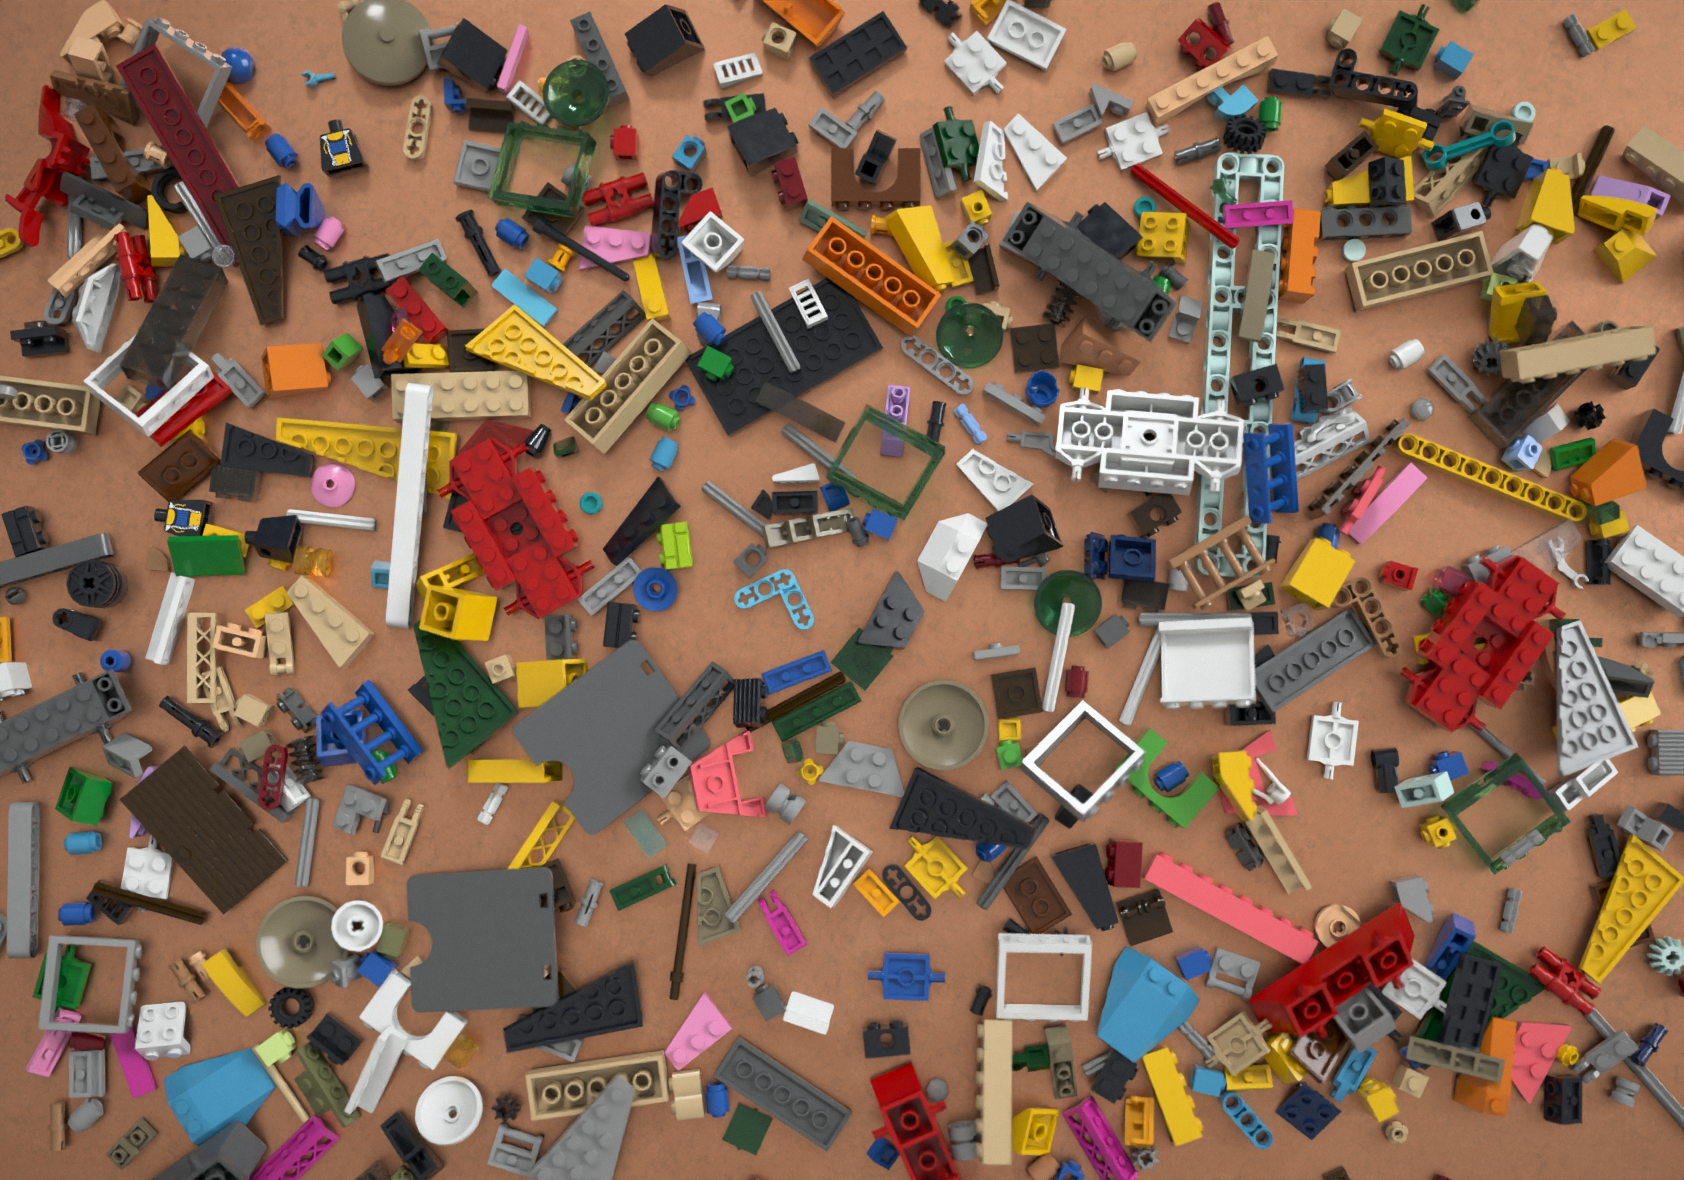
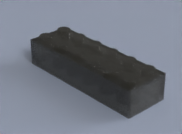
M180 254L120 363V367L128 379L165 391L171 390L228 283L222 267Z
M1572 320L1562 325L1546 342L1586 334ZM1588 368L1580 369V372L1573 374L1557 373V377L1553 378L1537 377L1535 381L1520 383V381L1512 382L1508 378L1468 418L1498 449L1507 447Z

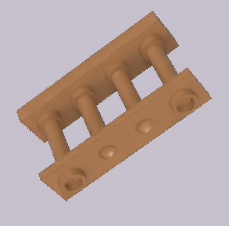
M1248 515L1238 519L1166 562L1170 570L1177 568L1178 571L1181 570L1198 601L1191 605L1193 609L1200 607L1203 610L1213 604V598L1256 573H1259L1261 576L1272 569L1270 565L1276 562L1274 558L1264 561L1247 532V525L1252 523ZM1234 533L1240 537L1257 567L1246 573L1227 543L1229 542L1227 537ZM1213 545L1221 549L1237 576L1236 579L1228 584H1225L1208 555L1210 553L1208 548ZM1195 556L1202 561L1218 588L1207 596L1188 566L1190 564L1188 560Z

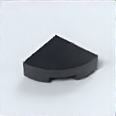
M762 490L751 506V509L770 520L773 513L772 500L768 493Z

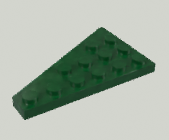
M420 619L413 624V629L446 767L451 769L518 715L519 712L497 686L492 684L491 679L456 639L419 629Z
M1475 941L1471 943L1465 954L1502 963L1487 1025L1492 1017H1507L1519 1009L1520 1005L1528 1003L1532 1000L1531 998L1545 990L1544 985L1535 977ZM1456 966L1446 980L1447 983L1439 995V999L1446 1004ZM1434 1006L1430 1008L1414 1037L1437 1042L1444 1013ZM1423 1063L1419 1067L1426 1070L1432 1065Z

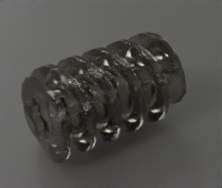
M1058 280V287L1053 290L1055 295L1050 297L1051 303L1046 305L1047 311L1043 312L1042 317L1051 324L1055 323V326L1065 328L1062 322H1070L1066 314H1074V311L1069 307L1078 305L1073 298H1081V295Z
M314 735L295 739L286 745L287 748L294 749V751L289 753V757H296L291 762V765L299 766V768L293 771V774L301 775V777L295 780L296 783L308 784L325 779V777H318V774L323 772V769L315 767L321 762L313 759L317 755V751H311V748L317 744L316 742H309V740Z

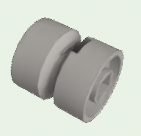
M780 783L764 807L773 814L779 813V818L790 825L806 801L797 794L791 795V790Z
M960 1121L948 1126L950 1140L954 1142L951 1145L953 1160L966 1161L977 1158L975 1157V1143L979 1142L976 1140L979 1134L975 1130L976 1121Z

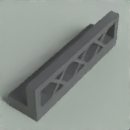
M622 290L562 345L575 356H578L580 353H587L584 363L589 367L602 355L604 350L607 351L640 322L646 314L625 290ZM631 307L638 311V314L632 319H625L626 312ZM614 323H620L619 331L615 334H609L610 326ZM597 338H603V345L599 349H592L593 342Z
M712 661L654 729L655 732L667 740L677 751L681 752L734 689V679L728 671ZM728 681L727 685L721 690L722 685ZM712 699L711 704L707 707V703ZM698 716V717H697V720L695 721V723L692 724V722H693V720L695 719V717ZM683 734V737L677 743L676 740Z
M231 747L220 762L213 764L210 771L259 806V788L255 785L259 784L260 787L262 768L254 762L245 760L239 751ZM232 755L239 759L241 769L233 770L226 765ZM246 770H255L258 774L259 782H249L246 777ZM271 796L265 797V801L269 802V806L270 803L275 802ZM281 804L276 809L265 811L281 823L289 822L300 805L289 812H286Z

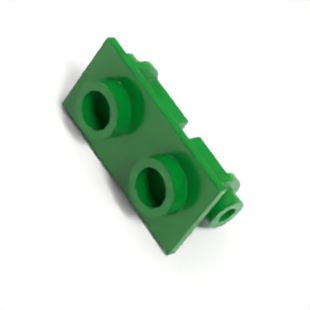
M1430 587V595L1425 594L1420 601L1434 615L1441 609L1443 612L1438 617L1441 619L1445 613L1444 609L1450 601L1447 600L1448 596L1442 590H1435Z

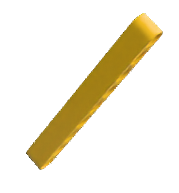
M1404 434L1393 442V451L1398 456L1565 523L1581 521L1587 514L1586 506L1580 501L1416 435ZM1402 440L1408 441V450L1403 449L1401 445ZM1424 448L1430 452L1429 459L1423 456L1422 451ZM1445 456L1451 460L1450 467L1445 466L1443 462ZM1465 465L1471 467L1472 473L1470 476L1465 473ZM1487 473L1492 476L1491 484L1485 479ZM1507 482L1512 483V485H1513V491H1512V492H1509V491L1507 490V487H1506ZM1529 490L1534 493L1533 501L1527 496ZM1550 498L1555 502L1554 509L1550 508L1548 504ZM1571 507L1576 511L1575 517L1570 515L1569 510Z

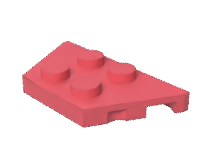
M1519 1021L1517 1024L1511 1082L1517 1087L1524 1101L1532 1102L1557 1056L1558 1049L1563 1045L1571 1031V1026L1567 1024Z

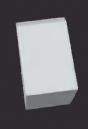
M1557 403L1521 427L1520 430L1524 435L1532 436L1539 444L1560 432L1570 420Z

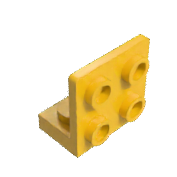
M1142 212L1139 233L1143 238L1137 245V255L1139 257L1173 258L1176 264H1185L1191 221L1187 214Z

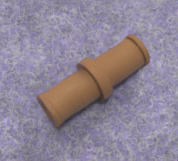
M179 958L168 967L178 979L180 988H184L192 1003L195 1004L200 1001V998L203 999L206 994L195 979L197 977L195 974H191L182 958Z
M65 1102L50 1104V1125H48L51 1143L50 1151H62L66 1149L65 1129H67V1123H65Z

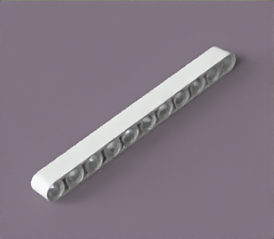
M408 383L405 392L386 609V626L410 629L413 622L433 400L432 385Z

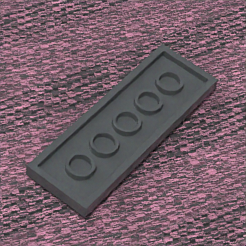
M1350 607L1255 669L1256 694L1269 714H1272L1377 644L1352 607Z
M738 1036L713 1075L826 1152L852 1114L851 1110L740 1036Z

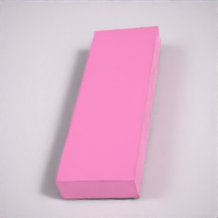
M520 24L517 27L497 84L500 93L505 95L509 93L529 36L527 27Z
M58 1008L54 1015V1022L79 1023L81 1019L80 1013ZM46 1030L26 1066V1071L49 1077L67 1045L72 1031Z

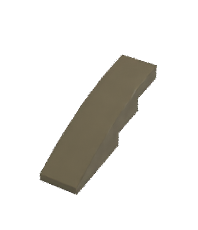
M1252 249L1244 297L1241 302L1238 339L1258 343L1261 341L1275 253Z
M853 509L827 512L762 526L766 548L850 532L845 523L854 517Z
M1410 1036L1406 1059L1499 1083H1501L1505 1063L1504 1059Z

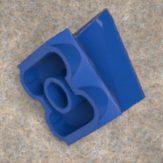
M287 183L279 185L276 195V223L278 229H283L285 234H293L298 237L304 229L319 227L325 218V208L314 186L311 183H305L297 192Z

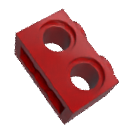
M1201 18L1195 19L1178 39L1181 43L1180 48L1186 54L1195 56L1197 58L1196 63L1202 69L1222 60L1232 49ZM1193 32L1198 33L1200 36V41L1197 45L1193 44L1190 40ZM1209 47L1214 48L1216 51L1214 60L1209 59L1206 55Z

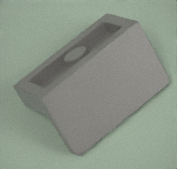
M122 733L102 746L108 764L135 779L143 774L139 759L152 751L150 745L127 733Z

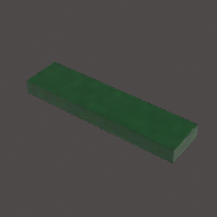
M849 681L772 721V724L780 740L784 742L862 700L852 681Z

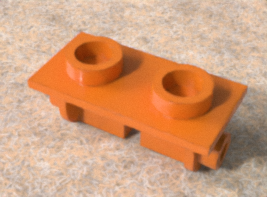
M403 318L381 349L384 352L383 361L387 364L394 363L395 361L400 363L422 331Z

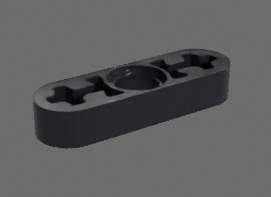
M887 865L882 872L885 883L915 919L923 921L929 918L931 915L929 902L898 865ZM889 869L898 871L896 875L900 881L902 878L906 880L900 883L897 889L893 887L897 884L893 878L887 879L889 875L887 871ZM910 886L913 889L912 897L908 899L903 898L900 895L901 888ZM918 895L920 897L917 900L919 905L927 906L925 908L926 914L922 915L919 913L917 915L915 913L917 911L916 906L912 904L910 907L907 903L914 901Z

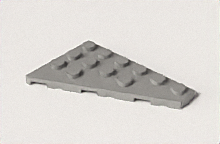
M1581 620L1557 628V773L1559 777H1562L1638 747Z
M617 1074L531 1168L529 1176L534 1180H612L635 1087Z

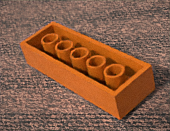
M832 216L810 244L802 258L807 264L910 337L913 336L942 295Z

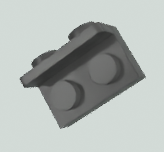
M571 614L544 616L547 660L575 659V655H578V643L574 641L573 632H577L576 619H573Z

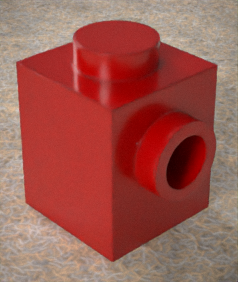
M621 125L620 128H614V135H610V149H613L616 161H638L639 135L637 129L630 125Z

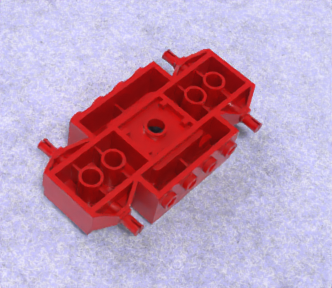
M489 438L450 460V482L437 489V492L441 493L439 494L441 498L451 492H458L470 500L451 510V513L454 516L455 524L462 530L467 545L475 553L477 563L484 569L490 586L496 591L516 581V600L504 607L505 611L511 609L506 614L509 616L520 609L536 619H541L582 596V576L584 573L595 568L591 560L580 566H575L562 557V555L578 547L577 541H579V537L574 529L569 530L566 524L569 520L563 509L558 510L555 505L557 498L553 491L546 489L544 485L546 479L541 470L536 471L535 468L529 467L517 474L516 458H518V455L529 450L525 442L514 448H509L495 438ZM516 522L521 523L523 526V532L518 536L514 535L511 531L512 525Z
M1486 555L1481 558L1483 560H1480L1479 563L1489 569L1486 585L1480 581L1468 580L1459 587L1457 591L1459 594L1454 601L1451 600L1446 605L1444 615L1431 626V633L1418 644L1416 655L1427 661L1431 666L1418 674H1414L1406 667H1403V671L1399 673L1410 683L1405 702L1445 731L1453 733L1466 725H1471L1481 732L1483 730L1481 727L1485 728L1486 724L1475 717L1477 698L1488 706L1502 709L1555 635L1533 620L1550 613L1561 621L1563 619L1562 616L1565 617L1566 615L1565 612L1555 606L1557 588L1560 583L1524 557L1510 555L1496 563ZM1479 637H1482L1485 641V646L1481 650L1475 647V640Z

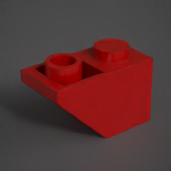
M713 187L691 195L678 222L681 232L686 231V233H690L710 211L719 219L723 218Z

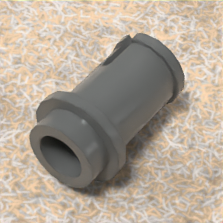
M1167 263L1159 273L1162 275L1161 277L1168 279L1171 284L1180 290L1188 279L1173 267L1174 264L1170 265Z
M853 517L847 520L845 524L853 537V544L861 547L869 542V535L865 533L859 517Z

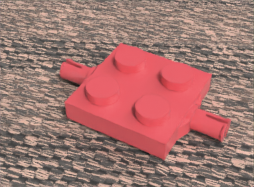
M1378 465L1374 474L1369 479H1365L1363 482L1359 481L1353 490V493H1355L1351 501L1348 500L1341 510L1343 515L1340 519L1344 520V523L1339 532L1348 535L1353 524L1362 517L1383 482L1381 478L1386 471L1384 467Z

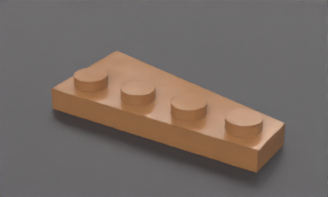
M54 70L50 74L52 87L58 93L88 106L95 104L105 113L132 125L137 122L138 114L135 99L128 87Z

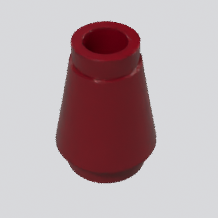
M72 1031L69 1048L75 1051L104 1050L106 1036L94 1032Z

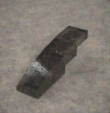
M764 382L755 401L835 443L845 424L840 419L767 382Z

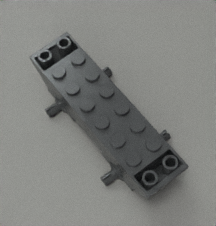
M1026 202L1002 241L1040 266L1035 275L1036 278L1043 281V278L1049 272L1113 316L1107 325L1109 328L1115 331L1120 322H1122L1140 336L1152 342L1177 305L1164 289L1151 278L1158 265L1150 261L1143 272L1137 271L1106 252L1080 232L1077 226L1084 217L1080 212L1076 211L1070 222Z
M114 670L106 671L86 682L82 672L76 673L72 677L77 686L6 720L3 719L0 712V778L10 773L18 772L22 784L28 783L32 779L26 768L33 762L91 734L99 733L104 745L110 742L112 738L108 729L132 711Z
M237 1119L151 1180H249V1175L266 1151L267 1145Z

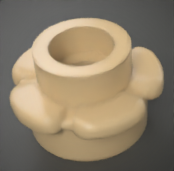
M1392 1122L1386 1127L1385 1134L1390 1143L1402 1144L1407 1139L1408 1129L1405 1125H1401L1400 1122Z

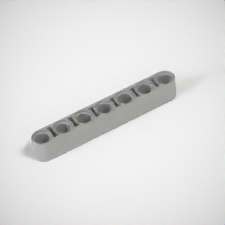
M12 802L8 813L7 956L11 959L35 958L38 951L40 808L37 802Z

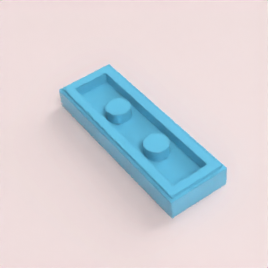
M505 268L491 285L543 327L547 325L558 311L557 308Z

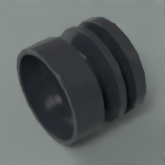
M96 560L81 561L75 565L68 574L66 583L68 594L73 601L81 606L106 609L116 606L122 602L128 590L127 576L122 568L113 563Z

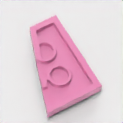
M584 226L582 246L610 263L626 262L649 256L651 233ZM581 255L580 271L598 266Z
M706 992L703 993L665 1051V1055L678 1071L732 1029V1026Z

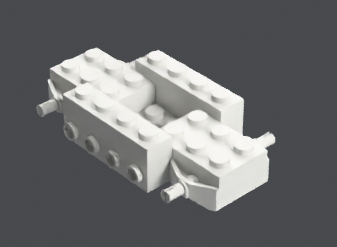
M1080 388L1078 401L1060 405L1055 459H1059L1073 468L1071 480L1074 482L1076 473L1077 482H1080L1083 468L1100 463L1098 483L1100 488L1189 495L1193 483V473L1196 471L1210 479V493H1214L1215 487V494H1219L1220 481L1239 474L1244 420L1227 414L1225 411L1226 401L1223 399L1221 407V399L1216 400V411L1214 413L1198 416L1199 398H1194L1191 395L1171 396L1167 393L1148 394L1144 391L1125 392L1121 389L1107 391L1106 406L1104 408L1089 402L1090 390L1088 388L1085 390V396L1084 388ZM1146 433H1152L1155 435L1156 439L1153 441H1146L1143 438V435Z

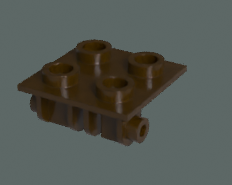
M1159 889L1116 903L1130 946L1173 932L1165 908L1166 903Z

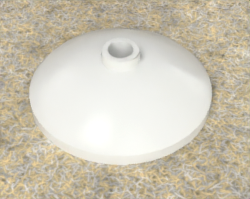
M449 1076L435 1081L426 1088L417 1103L415 1120L418 1130L428 1141L437 1145L447 1146L463 1141L476 1129L483 1111L481 1094L473 1083L462 1077ZM454 1112H457V1116L455 1118H451L452 1114Z

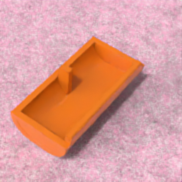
M762 0L817 47L825 42L845 15L842 7L833 0Z

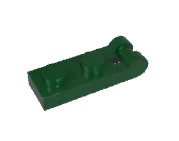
M664 864L610 889V894L618 911L676 885L675 879L671 878L669 874L670 868L668 864ZM658 875H660L663 880V883L657 885V882L654 878Z

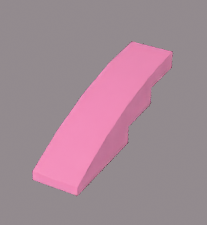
M1410 462L1369 503L1362 517L1353 524L1348 533L1362 545L1427 479V476Z

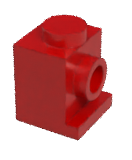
M1388 561L1380 569V583L1404 591L1412 590L1419 568ZM1397 571L1401 572L1400 579L1396 577Z

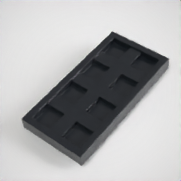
M882 11L809 57V61L832 97L905 52L907 46L885 12Z
M1460 952L1437 1042L1480 1052L1502 963Z

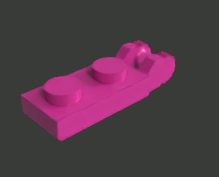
M1483 761L1480 767L1487 771L1486 776L1497 781L1501 778L1507 781L1506 786L1519 791L1521 788L1522 794L1539 800L1546 794L1544 788L1494 762Z
M773 890L769 892L770 897L778 909L770 912L765 899L761 897L757 901L765 913V918L786 955L789 956L806 946L807 942L785 904H782L777 893Z

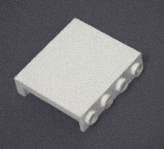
M1252 618L1159 622L1162 660V699H1160V703L1163 707L1169 710H1178L1180 706L1202 709L1203 705H1213V708H1226L1227 704H1236V707H1250V704L1256 703L1254 624Z

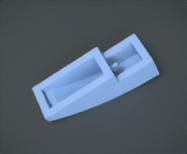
M687 236L678 237L677 243L690 303L713 299L706 264L681 245V242Z

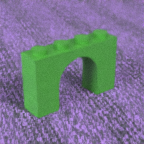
M1147 728L1135 741V744L1145 751V762L1140 766V770L1137 772L1133 771L1129 775L1128 782L1134 786L1132 791L1141 799L1145 796L1151 801L1149 806L1160 814L1163 811L1168 816L1166 820L1176 829L1178 826L1185 829L1220 787L1204 773L1198 772L1180 793L1173 796H1161L1156 793L1149 783L1148 770L1152 761L1168 742L1154 730ZM1126 752L1113 769L1117 771L1131 755Z

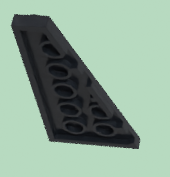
M917 767L913 771L889 829L927 833L934 836L961 840H973L980 843H993L1000 846L1027 850L1038 827Z
M631 960L559 998L555 1005L542 1007L503 1028L507 1053L643 1027L634 961Z

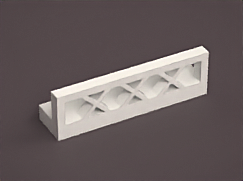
M1354 411V421L1350 423H1332L1324 427L1316 434V439L1313 442L1308 443L1307 436L1303 440L1300 439L1294 442L1296 465L1303 463L1301 470L1296 472L1297 480L1370 443L1371 440L1366 421ZM1362 432L1363 438L1355 442L1352 441L1356 434ZM1343 443L1339 450L1333 451L1337 444ZM1323 453L1320 460L1313 462L1316 455Z
M171 572L145 659L152 660L157 664L170 665L195 583L194 578L176 576L175 573Z
M388 1026L378 1037L344 1110L345 1112L351 1114L359 1106L372 1114L377 1107L409 1036Z

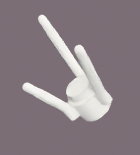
M1255 758L1256 763L1273 783L1266 790L1269 793L1268 795L1255 788L1252 793L1265 799L1270 805L1273 802L1278 805L1282 804L1291 792L1278 781L1259 758Z

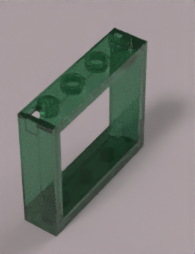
M521 121V123L508 122L488 198L498 206L577 218L597 142L590 136V133L583 132L581 129L575 132L561 126L555 129L540 123L534 126L524 121ZM522 138L580 146L566 201L507 192Z
M866 404L828 468L826 478L833 482L834 486H841L847 489L852 496L862 497L868 500L867 502L875 508L881 507L890 516H896L905 520L943 458L945 446ZM865 421L931 456L903 504L838 470L840 463Z
M1514 753L1441 805L1494 875L1502 869L1506 870L1509 867L1501 859V854L1506 850L1510 851V847L1522 838H1528L1530 832L1537 830L1542 835L1544 840L1538 845H1533V847L1540 846L1547 841L1548 837L1563 831L1561 828L1571 822L1517 753ZM1522 771L1554 814L1489 858L1457 815L1516 773ZM1528 852L1521 858H1515V860L1524 858L1528 854Z

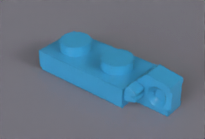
M1351 1046L1334 1077L1332 1084L1335 1087L1330 1097L1342 1103L1347 1093L1351 1095L1353 1091L1356 1092L1376 1057L1377 1051L1369 1047L1359 1054Z

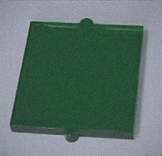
M738 1103L722 1140L736 1146L738 1150L743 1149L757 1155L773 1118L758 1112L757 1108L752 1109Z

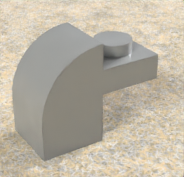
M1629 805L1617 823L1627 835L1633 834L1645 845L1662 852L1674 833L1663 823L1648 818L1635 807Z

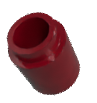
M1072 665L1071 670H1067L1065 683L1067 697L1085 698V693L1088 692L1089 671H1085L1084 666Z

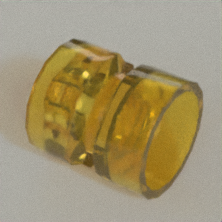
M298 546L293 562L295 574L310 575L313 572L314 576L329 577L333 567L332 549L319 548L314 551L313 547Z

